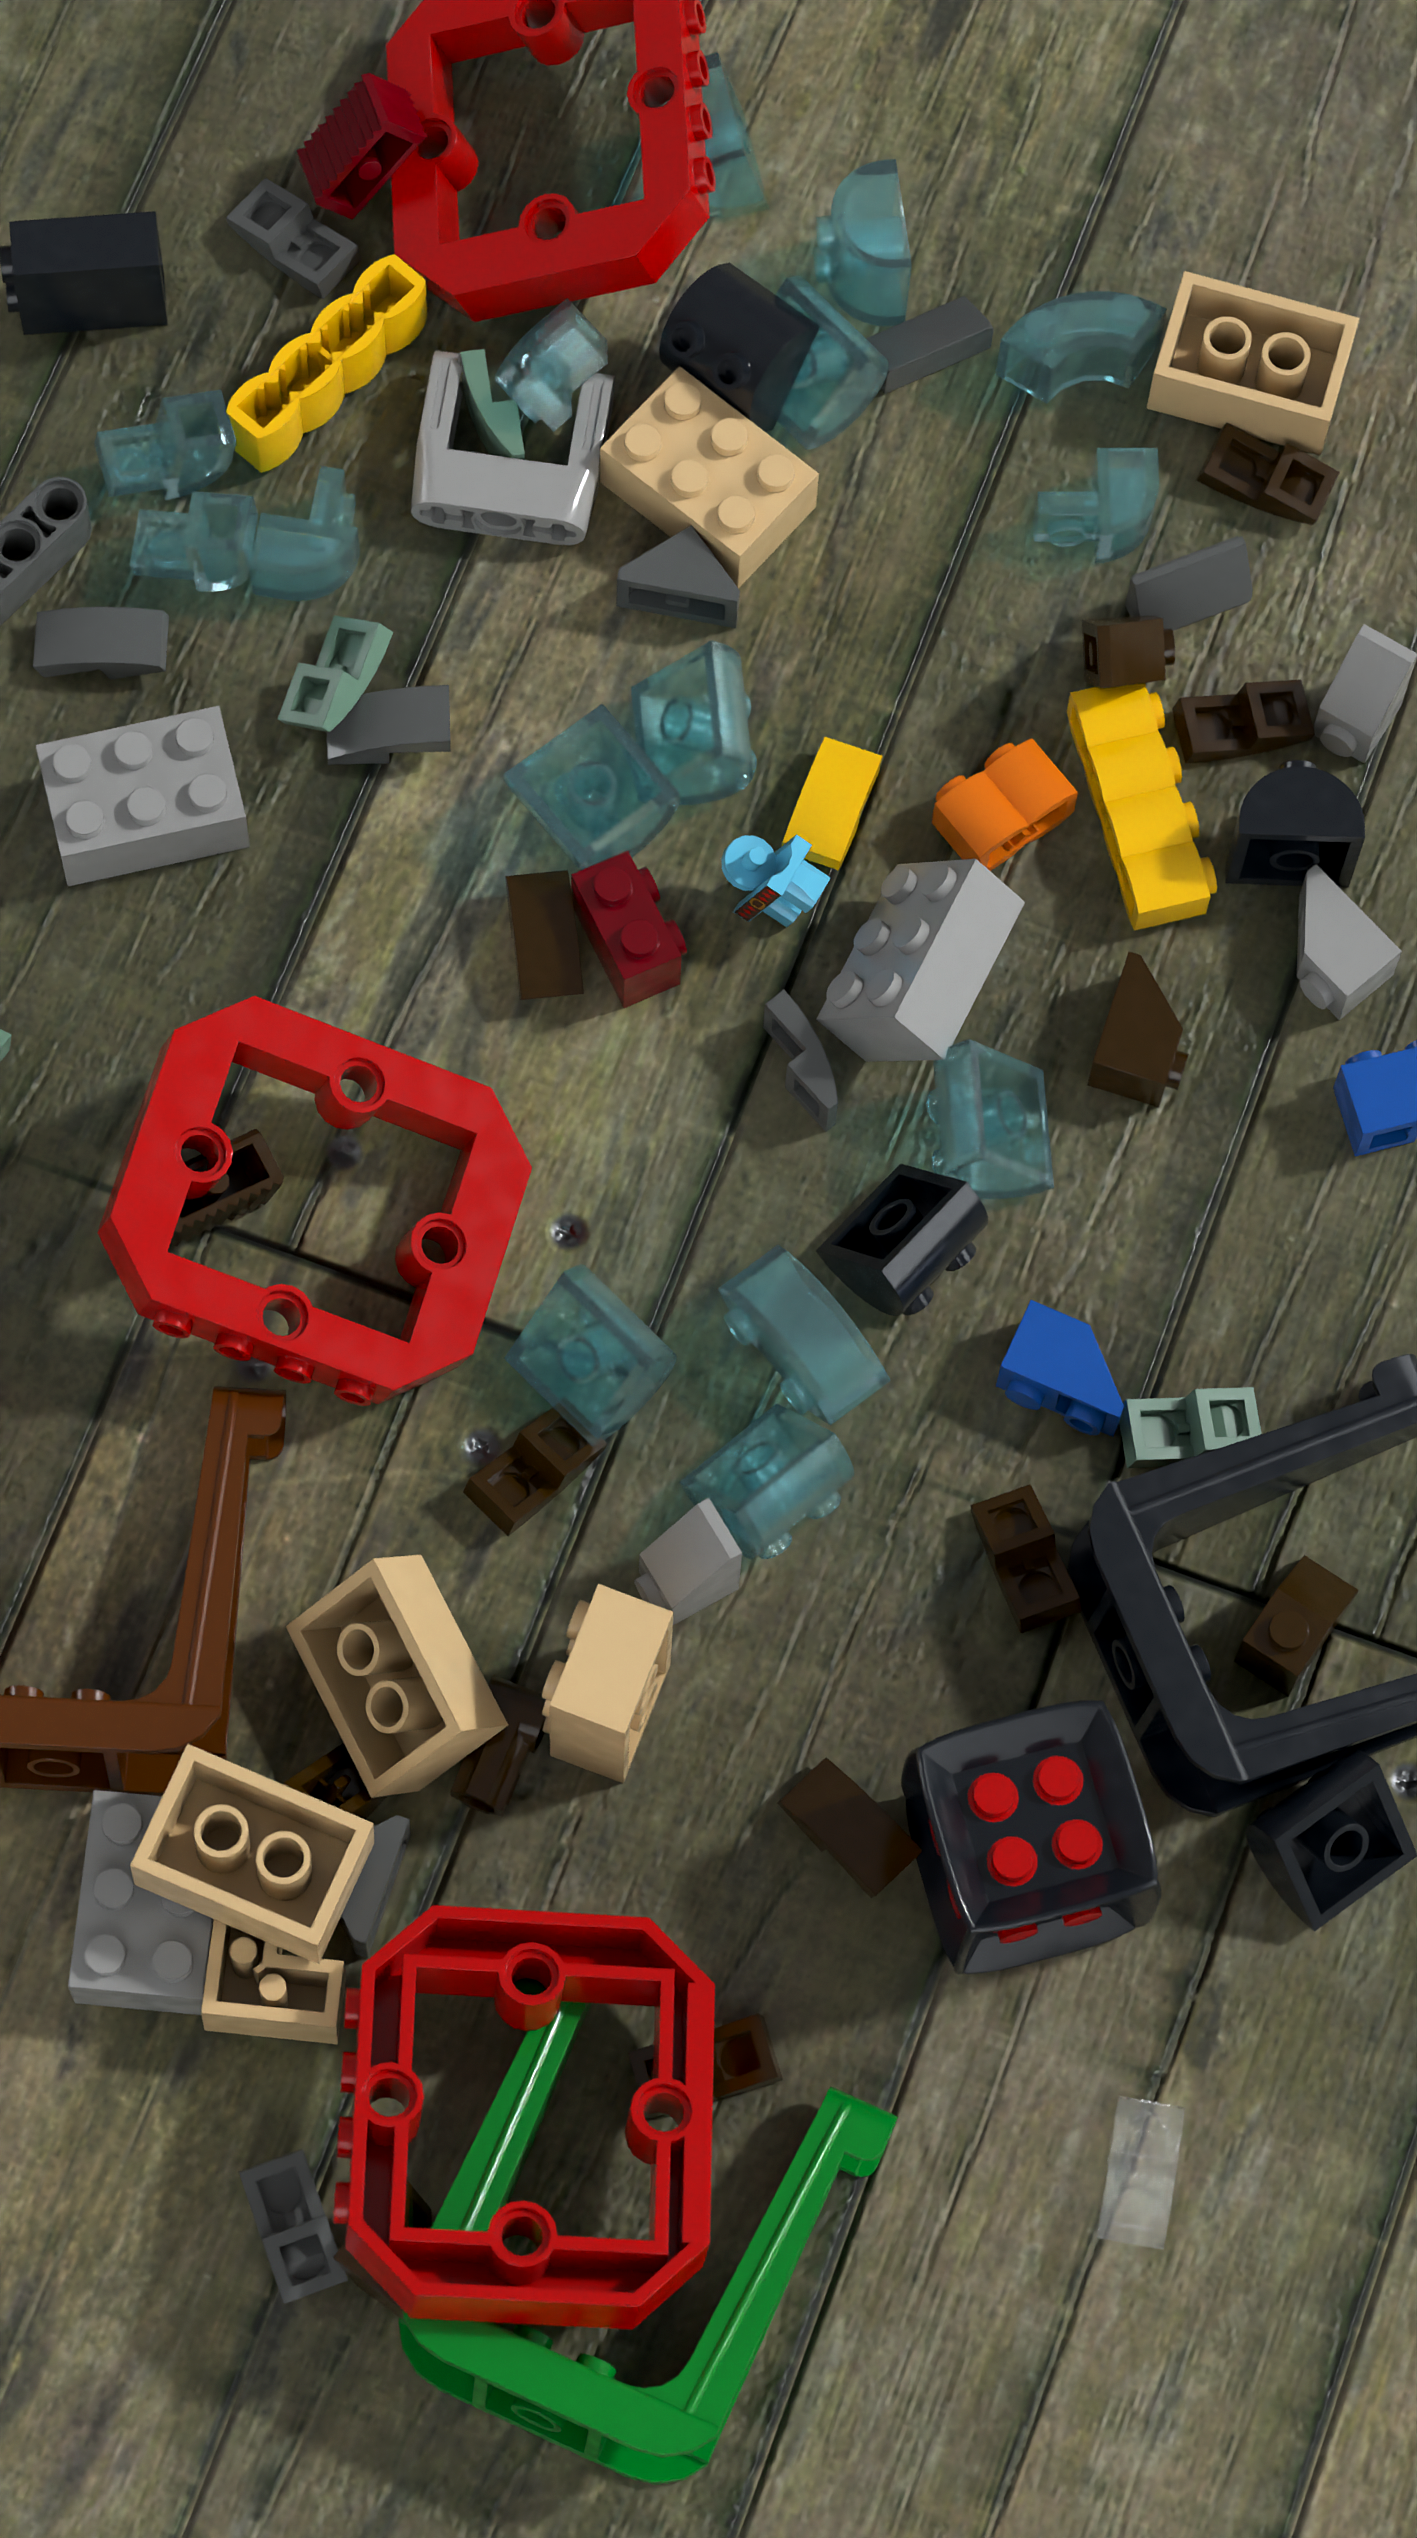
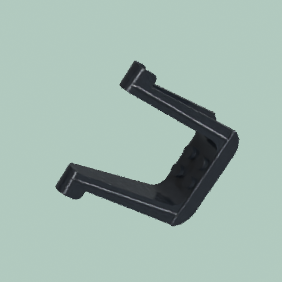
M1405 1354L1378 1363L1372 1371L1373 1380L1364 1384L1360 1389L1358 1396L1360 1402L1118 1482L1108 1483L1092 1507L1090 1520H1088L1071 1546L1067 1572L1080 1596V1613L1151 1775L1165 1795L1189 1812L1215 1818L1225 1812L1307 1781L1315 1773L1325 1770L1353 1749L1360 1750L1371 1756L1417 1737V1673L1270 1717L1248 1719L1229 1712L1219 1705L1208 1689L1206 1683L1211 1680L1208 1660L1199 1645L1189 1646L1180 1626V1623L1184 1622L1185 1619L1180 1597L1173 1586L1163 1587L1156 1572L1152 1553L1416 1438L1417 1358L1414 1354Z

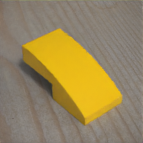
M824 737L782 841V846L795 835H798L812 844L804 859L839 870L857 831L862 809L878 776L883 756Z

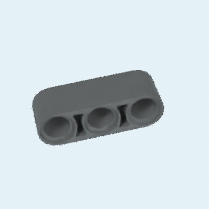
M66 477L47 479L39 484L0 521V626L80 551L90 539L92 525L84 489L78 482ZM62 510L74 513L70 518L61 521L49 518L52 514ZM17 551L32 553L30 557L22 561L7 559L9 555Z

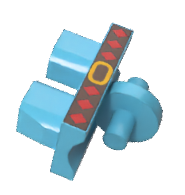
M744 835L733 840L726 847L722 855V871L726 879L734 887L743 891H752L737 904L733 912L749 922L763 911L785 927H788L796 920L801 911L806 913L812 909L830 880L829 876L804 860L812 844L795 835L774 853L772 847L764 839L757 836Z

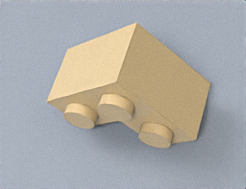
M213 1919L201 2009L205 2031L338 2045L346 1982L344 1961L321 1959L318 1964L301 1956L282 1955L283 1948Z

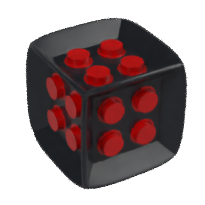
M1102 1700L1060 1703L986 1721L937 1737L908 1753L901 1775V1788L906 1798L910 1837L923 1850L916 1857L918 1868L940 1940L956 1974H980L1000 1971L1076 1952L1118 1938L1150 1922L1161 1899V1886L1158 1881L1153 1839L1122 1737L1112 1715Z

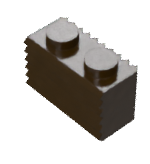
M257 1129L230 1140L233 1149L232 1164L226 1174L207 1194L195 1199H185L169 1247L171 1245L177 1247L182 1240L189 1241L193 1235L200 1236L204 1230L210 1231L215 1224L221 1226L226 1219L232 1221L237 1214L244 1215L248 1209L255 1210L259 1204L266 1205L282 1186L284 1176L262 1134ZM202 1154L184 1162L188 1168L197 1172L207 1171L209 1164L207 1157Z

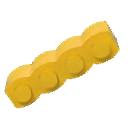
M395 254L386 256L369 266L357 280L352 294L334 300L321 311L312 326L311 333L301 335L287 343L276 354L267 373L248 380L234 393L226 409L230 447L261 473L274 469L285 462L297 449L303 433L317 429L330 420L341 406L346 393L356 391L369 383L382 368L387 354L403 349L420 334L427 320L426 280Z
M1145 683L1113 688L1092 687L1070 692L1067 716L1078 755L1084 766L1089 792L1101 822L1106 847L1117 874L1123 902L1134 931L1206 914L1210 894L1217 892L1215 871L1209 857L1200 858L1193 842L1194 838L1199 837L1198 818L1192 802L1183 803L1175 785L1182 782L1181 764L1176 749L1173 746L1166 748L1158 729L1165 727L1163 706L1158 693H1148Z

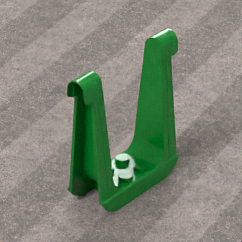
M525 1978L514 1982L515 1987L523 1994L538 1995L546 1991L543 1984L534 1979ZM561 2001L558 2014L551 2023L540 2029L527 2031L431 2229L488 2232L491 2218L499 2208L509 2203L591 2003ZM830 2086L821 2107L689 2362L676 2378L662 2386L640 2388L613 2379L616 2374L615 2368L605 2361L584 2353H580L576 2361L551 2350L554 2342L548 2336L536 2329L520 2324L516 2325L514 2331L511 2332L494 2322L410 2318L402 2309L404 2321L401 2318L398 2320L402 2351L416 2374L439 2391L618 2474L654 2485L684 2481L708 2466L839 2169L860 2178L871 2175L880 2162L898 2116Z

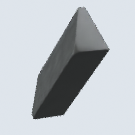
M962 296L858 341V348L884 394L990 349L994 329L989 320L965 296Z
M1236 536L1132 575L1125 603L1130 616L1155 615L1163 618V629L1172 628L1174 631L1248 603L1252 599L1253 589L1247 547L1243 537Z

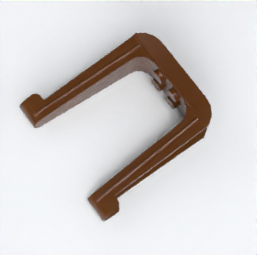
M214 1386L173 1658L166 1679L155 1691L139 1699L112 1701L109 1694L94 1689H79L71 1692L70 1698L44 1697L43 1691L31 1686L16 1685L5 1688L4 1695H0V1788L92 1793L94 1790L163 1796L187 1744L227 1760L250 1459L272 1460L283 1451L286 1425V1390Z

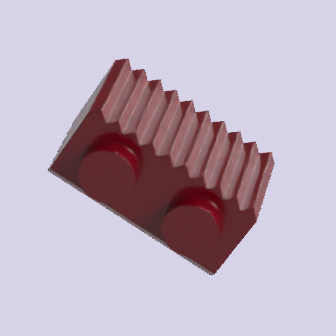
M371 73L361 75L362 81L354 83L353 88L347 91V98L339 100V107L332 108L333 115L325 116L326 123L319 124L315 132L311 133V140L303 141L304 148L296 150L316 205L351 220L361 212L428 136L422 130L424 126L419 122L421 118L416 115L418 111L412 106L414 102L409 98L411 94L406 89Z

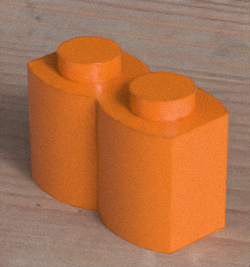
M1033 738L1017 746L1013 743L1004 744L988 757L984 764V771L967 779L964 775H959L947 782L936 794L935 800L937 802L934 804L932 824L962 860L977 859L991 871L1012 857L1025 844L1033 842L1053 830L1074 812L1078 796L1077 790Z

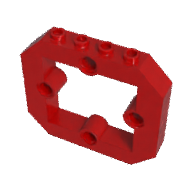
M422 0L386 44L387 80L406 89L411 94L409 98L414 102L412 106L418 111L416 115L421 118L419 122L424 126L422 130L428 135L391 176L394 254L426 280L427 290L475 323L655 284L710 218L708 193L715 192L716 189L714 169L709 157L706 156L705 140L712 138L713 129L710 113L706 104L703 103L702 87L709 85V70L706 58L699 47V35L706 32V19L700 0ZM634 22L637 72L628 84L627 98L629 105L640 119L644 199L578 213L566 197L556 193L544 194L534 198L525 206L520 215L518 227L460 240L457 192L463 190L472 182L477 173L478 158L474 149L454 124L452 63L526 47L539 63L547 66L560 65L569 61L579 52L583 45L585 33Z
M252 996L175 1029L161 1047L97 1233L137 1314L153 1320L152 1326L158 1331L177 1338H189L191 1334L213 1342V1349L216 1352L234 1360L249 1361L253 1357L275 1366L274 1372L277 1375L293 1382L307 1384L314 1380L335 1388L334 1394L338 1398L348 1403L369 1406L373 1402L379 1405L456 1369L474 1353L532 1166L491 1087L260 997ZM232 1062L314 1093V1101L318 1113L324 1121L335 1128L345 1130L359 1128L373 1116L460 1150L441 1212L426 1215L401 1238L396 1247L395 1263L397 1270L407 1283L416 1288L400 1339L315 1308L305 1293L294 1286L277 1284L265 1289L167 1252L185 1199H195L207 1194L226 1174L232 1164L233 1149L230 1139L221 1128L211 1123ZM347 1079L359 1084L364 1092L365 1101L356 1102L346 1097L341 1089L340 1081ZM181 1149H195L207 1157L209 1163L207 1171L197 1172L188 1168L182 1160ZM423 1239L433 1240L442 1247L445 1254V1263H434L426 1257L421 1246ZM271 1310L281 1314L287 1321L289 1327L288 1335H276L269 1331L264 1324L263 1311Z
M444 1905L431 1906L362 1964L359 1988H346L344 2029H357L356 2052L343 2051L340 2093H353L352 2117L339 2116L337 2158H350L349 2182L336 2181L333 2224H346V2250L410 2318L633 2330L703 2267L710 2245L715 1984L649 1917ZM530 1978L543 1984L546 1991L538 1995H527L520 1992L513 1983L520 1979ZM415 1993L493 1997L496 2011L501 2019L511 2027L524 2031L537 2030L551 2023L558 2014L561 2001L655 2007L653 2079L641 2085L633 2095L624 2132L626 2144L632 2154L643 2163L651 2165L649 2240L558 2236L555 2222L549 2212L536 2203L524 2200L510 2202L499 2208L491 2218L488 2232L404 2227L408 2144L418 2132L424 2101L422 2083L416 2073L412 2071ZM380 2098H392L400 2102L405 2110L396 2116L388 2117L376 2112L371 2104ZM651 2113H664L672 2117L678 2127L664 2132L655 2130L647 2123L645 2117ZM521 2235L532 2240L538 2249L530 2255L519 2256L508 2251L503 2241L510 2236Z

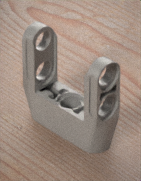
M435 350L416 448L411 503L412 516L428 526L555 545H574L582 542L586 536L598 495L600 447L607 441L614 398L615 375L591 372L589 378L581 385L569 460L566 466L453 450L462 400V391L459 386L461 375L460 353Z

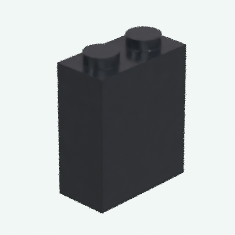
M156 211L9 221L11 245L0 246L1 274L3 283H6L9 313L20 312L24 335L168 325L165 276Z

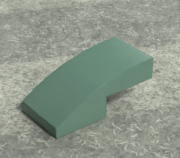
M484 349L460 352L461 379L466 404L479 438L489 455L525 460L517 400L492 402Z
M334 615L316 665L298 662L278 720L284 724L325 732L333 730L355 706L366 690L381 663L393 632L377 622Z
M1253 1387L1194 1389L1186 1397L1126 1399L1123 1402L1124 1409L1119 1422L1127 1468L1167 1466L1262 1434Z

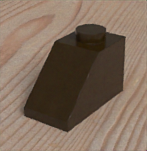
M1151 615L1082 620L1085 682L1098 688H1113L1166 680L1165 666L1174 665L1175 642L1172 628L1163 629V618Z
M1128 952L1096 1050L1087 1085L1159 1107L1166 1087L1178 1090L1189 1054L1177 1051L1183 1028L1145 961L1139 954Z
M1304 1555L1277 1588L1242 1640L1234 1662L1289 1697L1359 1590Z

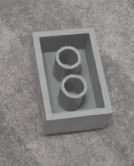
M219 706L36 745L68 887L250 847L246 815Z
M977 859L897 864L895 869L885 878L881 886V896L868 921L856 933L854 948L841 973L829 985L826 993L827 1000L816 1020L866 1062L945 1060L1025 901Z
M93 1791L68 1988L74 2003L201 2015L213 1918L134 1885L130 1864L163 1796Z

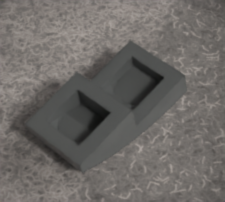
M264 178L226 217L228 225L259 254L322 300L362 260L357 244L315 220L307 202L267 178Z
M79 607L39 611L36 617L33 668L44 678L92 670H101L110 680L165 672L169 615L163 610L130 607Z
M449 685L407 687L362 694L344 719L333 730L327 732L328 765L390 763L389 753L451 752Z
M783 989L765 1004L763 1028L792 1059L787 1064L785 1088L827 1132L836 1125L838 1097L831 1066L812 1025L795 1001Z
M303 2149L238 2171L283 2303L291 2302L348 2281L345 2271L333 2259L338 2249Z

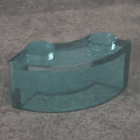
M1109 291L1075 293L1051 300L1020 318L1002 337L996 375L1046 404L1062 389L1082 381H1109L1130 388L1160 345L1167 309L1138 296Z
M775 1246L718 1288L729 1309L724 1314L727 1326L743 1345L747 1346L752 1343L775 1367L784 1379L780 1383L783 1394L800 1414L810 1411L831 1426L891 1381L876 1354L844 1309L820 1281L781 1246Z

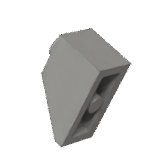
M1363 624L1319 707L1313 727L1314 736L1320 738L1321 743L1334 754L1342 757L1352 756L1365 764L1401 707L1417 659V653Z
M1315 864L1306 872L1299 895L1297 978L1300 980V987L1303 993L1316 1007L1320 1009L1327 1007L1340 1020L1394 975L1402 951Z
M709 1498L694 1506L639 1554V1574L641 1576L634 1580L636 1588L643 1601L673 1611V1625L739 1589L742 1552Z

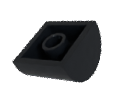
M724 263L702 274L679 299L663 329L659 345V356L663 365L674 372L680 366L766 432L774 429L820 326L731 263Z
M1292 760L1282 763L1279 766V770L1271 772L1257 781L1249 790L1242 803L1227 856L1225 883L1302 886L1306 872L1317 864L1338 887L1349 888L1365 840V820L1357 797L1340 779L1326 771L1316 769V765L1312 762Z
M900 1164L828 1237L816 1252L830 1270L850 1290L874 1308L891 1316H900L901 1314L913 1315L924 1309L931 1302L934 1292L929 1285L944 1270H958L974 1257L976 1247L972 1241L987 1226L988 1215L981 1200L968 1182Z
M1356 1749L1348 1752L1325 1770L1315 1773L1306 1784L1276 1806L1264 1810L1254 1822L1246 1827L1248 1844L1261 1870L1283 1901L1314 1932L1417 1857V1852L1379 1763L1364 1752Z

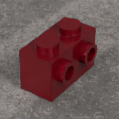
M627 850L571 874L574 911L623 1008L680 985L682 955L687 954L686 944L675 921L671 919L664 922L655 904L660 901V894L648 868L637 869Z

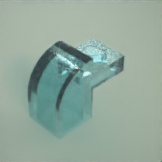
M567 298L533 326L512 348L499 367L495 381L515 400L523 413L533 420L534 423L542 419L554 432L572 417L571 393L608 364L607 340Z
M214 390L162 398L156 423L97 432L94 446L109 497L162 489L164 499L169 500L196 492L221 477L231 464L237 443L229 415L226 413L227 408L222 391Z
M1097 448L1092 472V492H1038L1033 518L1034 542L1050 541V543L1056 546L1071 547L1079 545L1084 541H1094L1095 563L1119 559L1136 549L1146 537L1154 515L1159 490L1158 448Z
M320 466L310 520L261 513L250 564L253 595L292 601L313 600L334 592L352 575L359 561L360 548L358 527H352L355 511V494L346 493L344 469Z
M192 491L189 513L139 509L130 560L133 575L194 580L197 591L202 592L223 591L243 584L249 576L258 524V512L253 496Z

